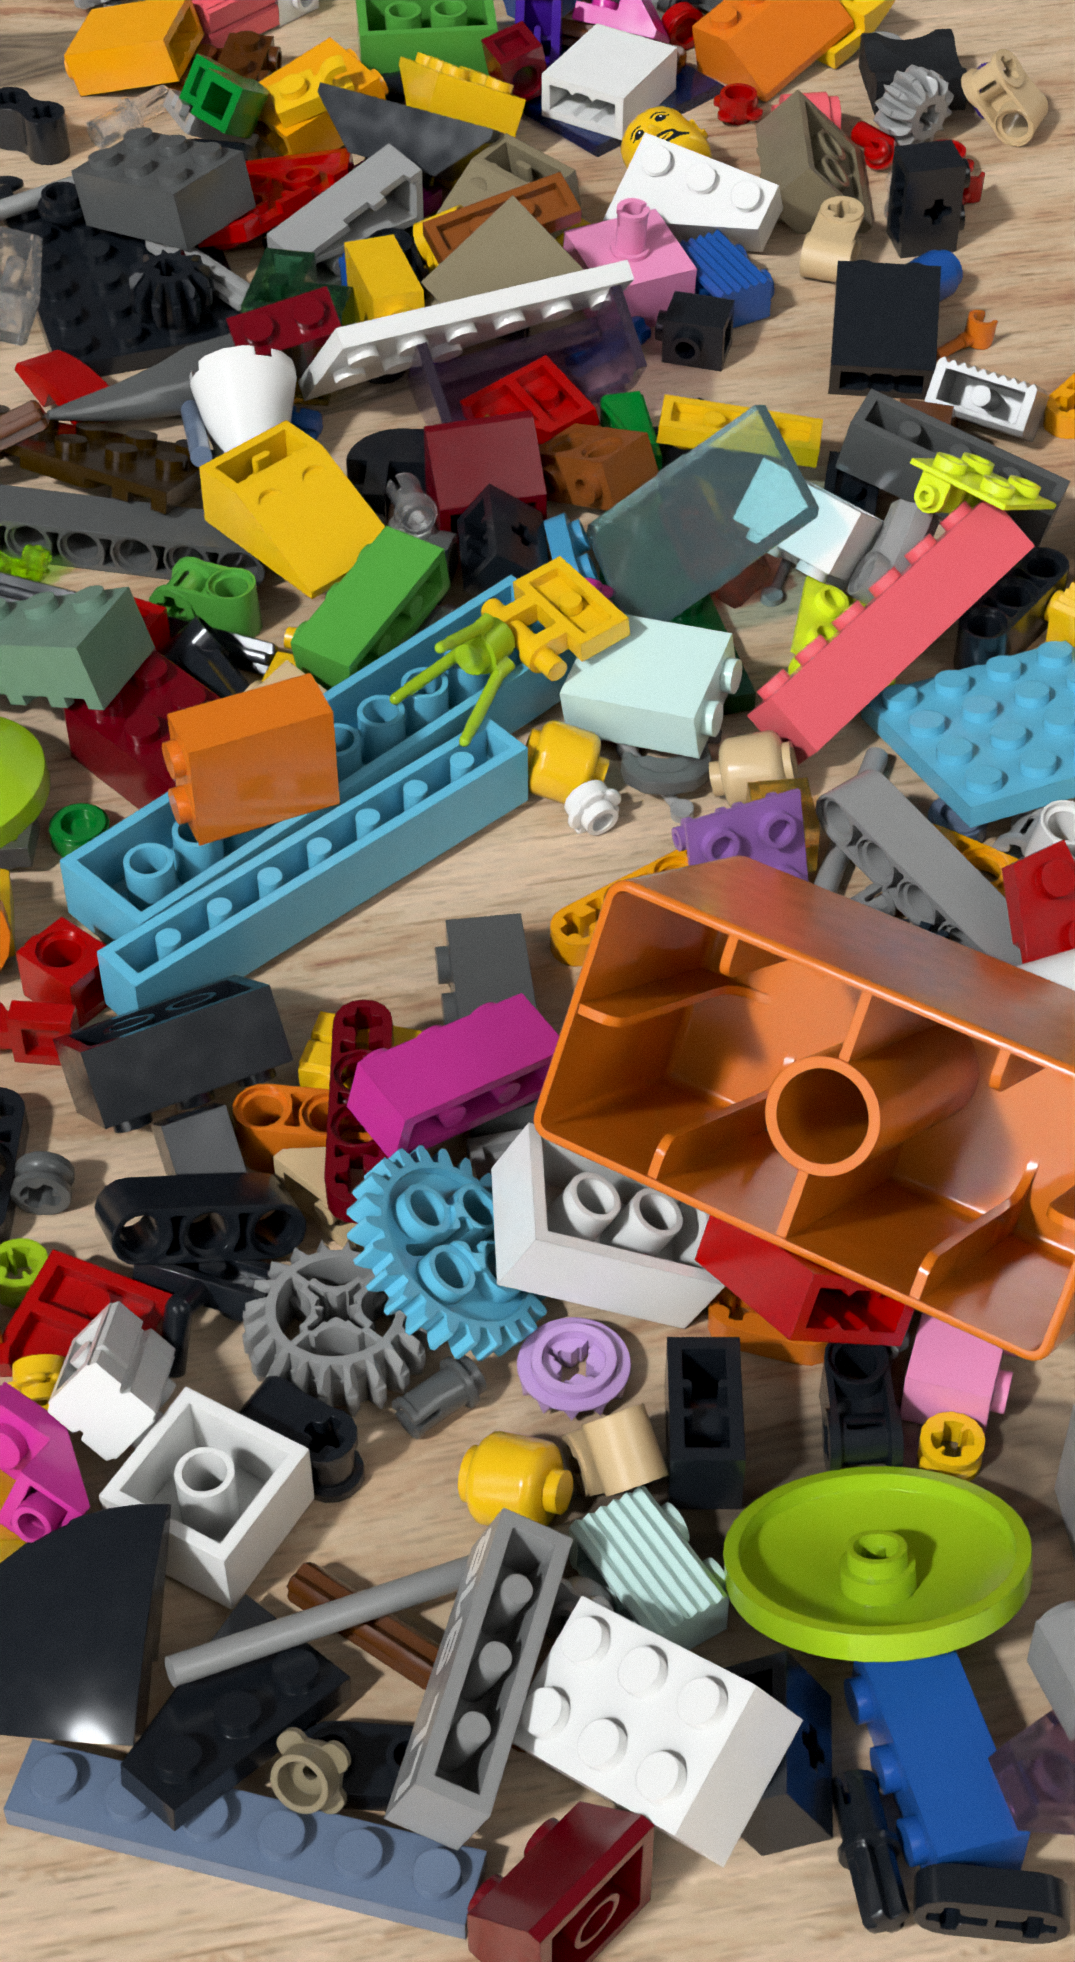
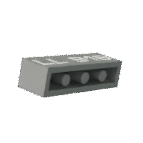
M503 1507L472 1546L384 1816L385 1820L458 1850L491 1816L573 1538Z

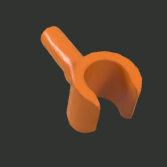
M978 309L969 312L964 332L937 348L936 361L938 362L940 358L948 357L967 347L980 350L988 349L992 345L998 321L983 322L985 317V311Z

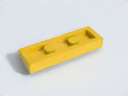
M664 394L656 443L673 445L683 450L699 449L724 453L734 458L749 457L775 461L791 467L800 465L816 468L820 451L823 419Z

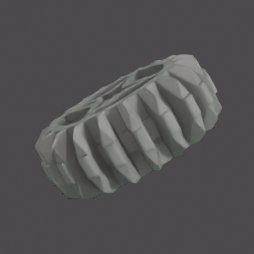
M321 1239L317 1253L307 1255L295 1247L290 1258V1266L272 1261L270 1271H268V1277L272 1280L254 1281V1289L268 1293L267 1297L245 1303V1311H243L245 1332L242 1334L244 1351L249 1355L252 1372L257 1377L258 1382H262L268 1376L284 1378L296 1385L304 1393L332 1407L346 1406V1409L355 1418L360 1409L361 1402L369 1400L380 1409H383L387 1400V1390L406 1394L407 1386L410 1384V1375L422 1374L423 1367L426 1364L425 1353L430 1352L427 1331L420 1327L409 1336L405 1333L407 1316L401 1310L388 1316L384 1313L385 1304L389 1297L385 1291L371 1292L367 1290L366 1285L375 1275L372 1269L362 1268L354 1264L353 1259L361 1252H357V1247L351 1240L347 1241L342 1250H330L328 1245ZM384 1314L392 1322V1325L385 1335L381 1337L374 1331L376 1329L375 1321ZM296 1318L302 1322L299 1325L300 1334L290 1341L284 1333L290 1323Z

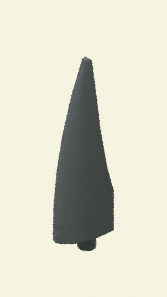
M231 334L186 346L162 362L119 383L48 410L47 419L53 421L105 422L181 415V407L187 400L195 401L190 387L189 376L191 370L194 373L199 370L198 361L205 355L223 348L234 347Z

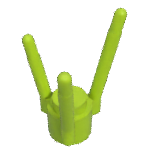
M484 613L473 624L437 642L434 648L438 654L445 653L450 649L452 650L409 680L389 697L390 703L397 705L455 664H458L463 671L470 675L490 673L491 675L459 738V744L463 747L470 745L503 679L515 669L513 661L508 658L515 648L514 635L505 622L488 613Z

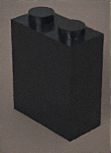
M869 260L838 261L828 394L867 396L869 391L873 389L891 398L925 400L936 368L941 266H928L915 262L892 264L873 263Z

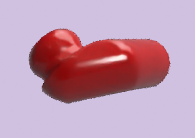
M865 121L858 122L852 129L850 138L856 145L864 149L866 165L875 171H883L893 165L894 146H897L896 139Z

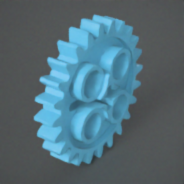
M419 1145L410 1154L403 1148L398 1149L388 1159L384 1157L363 1176L364 1180L352 1191L357 1201L347 1209L346 1214L358 1223L347 1233V1239L364 1247L365 1250L353 1261L356 1266L372 1269L375 1275L366 1285L367 1290L371 1292L385 1291L389 1297L385 1304L384 1313L388 1316L401 1310L407 1316L405 1333L410 1336L421 1327L427 1331V1340L431 1350L435 1351L448 1340L450 1350L455 1359H460L471 1350L478 1361H483L493 1352L498 1357L504 1355L538 1328L536 1322L546 1315L548 1311L541 1303L547 1296L497 1285L492 1175L489 1172L478 1180L473 1177L471 1162L466 1157L453 1167L446 1149H440L433 1157H430L425 1147Z

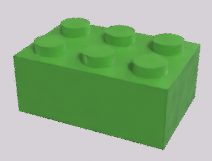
M356 0L359 58L361 63L369 70L374 68L380 74L400 71L399 60L401 56L415 61L417 52L454 64L457 67L464 66L489 75L481 39L498 32L493 0Z

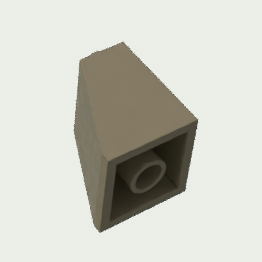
M512 195L423 279L421 284L427 298L424 301L425 307L584 269Z

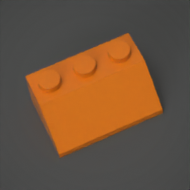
M723 0L692 26L698 72L727 85L733 83L748 84L757 90L759 100L767 103L854 29V22L839 0Z

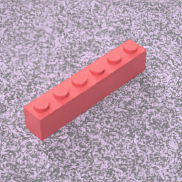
M984 500L973 508L966 501L962 502L939 523L946 531L937 540L929 533L904 555L910 563L905 570L900 573L893 566L868 588L874 598L866 606H863L856 600L831 622L838 631L828 641L819 634L794 656L801 665L790 676L784 669H781L757 690L758 695L763 701L747 715L748 718L760 731L773 730L779 735L782 742L791 741L798 765L818 752L1035 547L1005 510Z

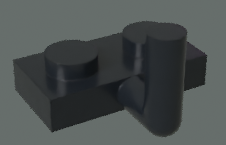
M258 1260L134 1265L133 1280L173 1294L165 1304L161 1337L175 1348L174 1361L169 1378L182 1377L186 1373L192 1315L201 1306L220 1311L224 1317L230 1320L243 1322L245 1303L267 1297L268 1293L254 1289V1281L272 1280L268 1277L271 1264Z

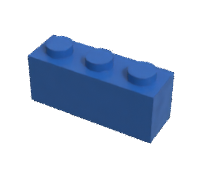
M956 1650L909 1661H854L852 1677L844 1679V1694L847 1707L856 1725L866 1723L874 1747L870 1748L869 1753L872 1772L878 1778L881 1794L887 1795L892 1793L901 1818H898L896 1821L897 1836L900 1839L901 1851L908 1866H920V1869L933 1864L956 1863L1021 1870L1031 1833Z

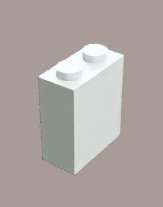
M595 24L542 73V116L622 140L628 125L637 115L649 108L659 106L676 89L677 47L601 24Z

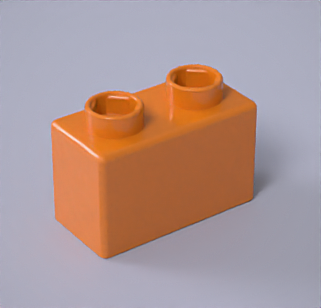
M737 855L617 881L610 886L605 895L534 1111V1126L541 1137L1023 1359L1030 1361L1042 1360L1075 1333L1074 990L746 856Z

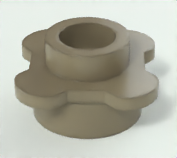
M287 1728L277 1738V1748L282 1756L274 1763L270 1774L271 1786L275 1795L282 1804L297 1813L310 1814L318 1810L326 1814L338 1813L347 1803V1794L342 1788L344 1771L351 1765L349 1751L339 1741L331 1740L326 1742L319 1739H311L299 1728Z

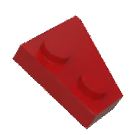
M547 355L459 401L463 415L467 420L482 418L486 414L495 416L531 410L539 444L547 442L575 423L593 426L600 424L596 407Z
M53 1249L2 1334L3 1343H0V1377H12V1364L26 1356L53 1354L66 1358L73 1339L110 1302L120 1301L143 1321L141 1329L146 1331L152 1328L161 1336L165 1304L173 1294Z

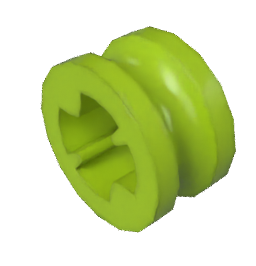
M15 1238L0 1244V1303L2 1305L18 1308L43 1267L48 1254L39 1242L28 1238ZM29 1267L32 1270L30 1275L23 1271V1278L9 1279L8 1276L9 1272H12L15 1276L18 1275L17 1268Z

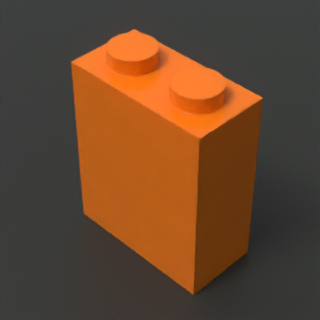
M311 673L167 714L170 740L162 743V752L172 779H176V787L168 789L169 802L179 825L188 823L199 846L340 804L333 710Z

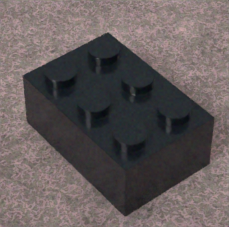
M235 974L53 1039L77 1113L104 1129L113 1127L115 1133H125L144 1127L153 1121L151 1112L176 1104L177 1110H187L204 1105L215 1099L214 1089L237 1081L239 1087L243 1088L269 1081L277 1076L275 1067L293 1061L270 985Z

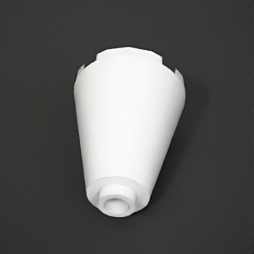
M250 345L223 348L201 358L198 361L199 370L196 373L191 370L189 376L191 391L216 457L285 420L291 423L297 376L293 360L282 351L271 348L272 357L255 355V347Z

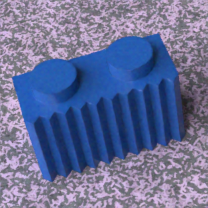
M718 229L714 234L708 232L705 237L699 235L696 240L691 237L688 242L684 240L680 242V245L697 268L695 294L735 300L733 329L770 317L771 298H773L775 292L773 279L766 269L759 270L748 259L742 245H734Z

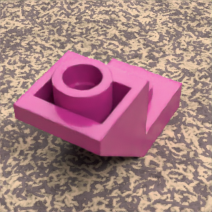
M4 1382L0 1386V1470L15 1479L16 1482L0 1511V1524L19 1536L23 1541L32 1543L51 1531L67 1525L70 1520L86 1515L90 1508V1503L67 1428L50 1415L46 1409Z

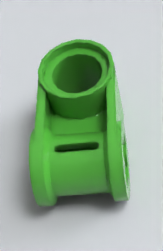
M185 556L180 558L172 568V578L166 585L157 587L149 597V602L167 607L168 616L191 621L198 615L211 627L253 638L260 633L263 627L255 576L243 568L227 567L206 562L196 557Z

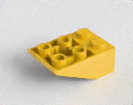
M417 52L415 61L400 57L399 67L406 106L491 128L513 137L516 136L526 100L512 94L514 85L464 66L457 67L454 64Z
M287 420L199 466L205 521L311 599L328 591L334 583L340 582L356 563L361 550L367 544H371L385 528L384 524L324 446Z

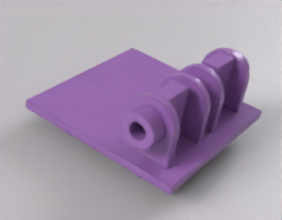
M798 788L779 794L770 792L765 795V798L745 804L736 802L728 809L719 807L715 809L714 813L698 818L685 817L681 819L680 826L672 828V839L676 849L679 852L687 850L688 866L741 855L808 882L801 792Z

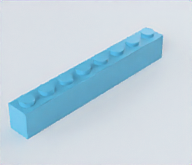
M487 717L482 721L469 746L463 747L459 744V738L462 734L460 733L97 951L105 1004L119 1016L234 974L242 977L246 976L528 801V747Z

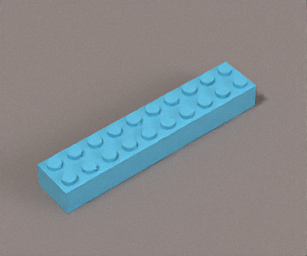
M512 575L506 577L323 693L333 710L340 804L199 846L188 823L181 825L177 823L170 806L168 792L59 860L68 913L108 945L462 733L491 675L490 673L470 675L463 671L458 664H455L401 703L393 705L390 703L389 697L409 680L448 654L452 649L438 654L434 648L435 644L473 624L482 616L481 608L487 600L497 598L504 605L515 600L513 581L517 580V578ZM539 621L527 626L535 634L546 629ZM514 648L513 653L508 658L513 661L515 669L503 679L484 719L489 717L509 734H512L561 701L559 693L577 658L569 649L558 655L567 664L566 673L559 680L550 681L544 674L534 673L526 667L519 658L520 652Z

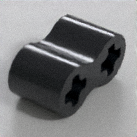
M0 88V149L23 152L29 156L31 161L40 165H54L65 161L70 156L71 151L64 107L56 102L34 99L22 88Z

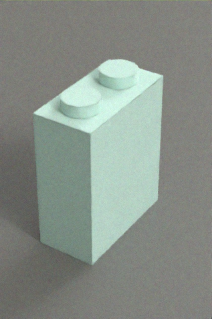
M625 614L629 618L630 635L583 662L576 658L559 693L565 723L594 732L599 736L600 740L700 759L709 736L716 737L719 733L723 720V705L728 693L735 694L740 685L742 661L735 658L732 633Z

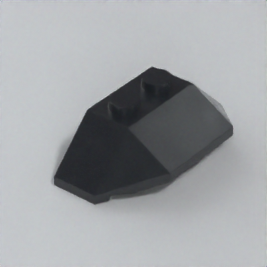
M321 82L319 84L318 94L349 153L365 157V161L390 143L422 169V184L434 186L435 178L450 182L458 179L472 158L504 135V133L491 128Z

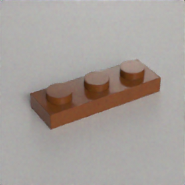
M557 172L423 222V236L438 264H440L512 195L549 234L580 223L582 209L562 173Z

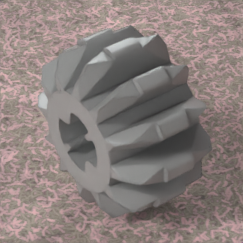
M911 64L905 72L897 70L893 82L890 85H884L885 93L883 97L875 102L879 111L875 114L873 121L879 126L881 131L894 137L897 145L933 142L934 134L938 130L944 131L942 126L944 119L952 114L948 106L952 102L954 94L948 90L949 83L943 80L940 74L932 69L929 71L924 67H917Z

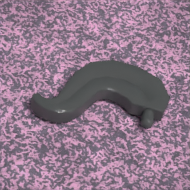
M719 730L716 737L709 736L700 759L678 755L675 758H656L653 756L635 758L632 753L625 752L622 755L620 769L625 784L644 794L675 795L695 791L709 780V762H712L708 744H719L721 742L722 730Z

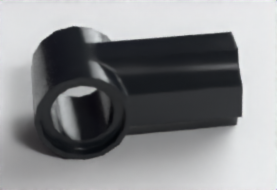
M198 615L158 651L220 698L242 693L250 685L228 657L232 654L229 646Z

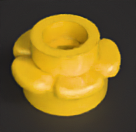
M38 1354L20 1358L12 1364V1382L8 1384L48 1411L49 1399L66 1358L53 1354Z

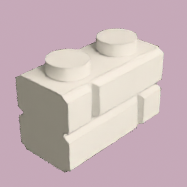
M120 1301L110 1302L73 1339L49 1399L47 1411L72 1433L79 1430L83 1432L81 1440L106 1461L113 1458L116 1460L130 1445L135 1449L139 1446L162 1417L163 1413L159 1409L169 1399L176 1387V1383L169 1378L174 1361L175 1348L152 1328L146 1331L141 1329L143 1321Z

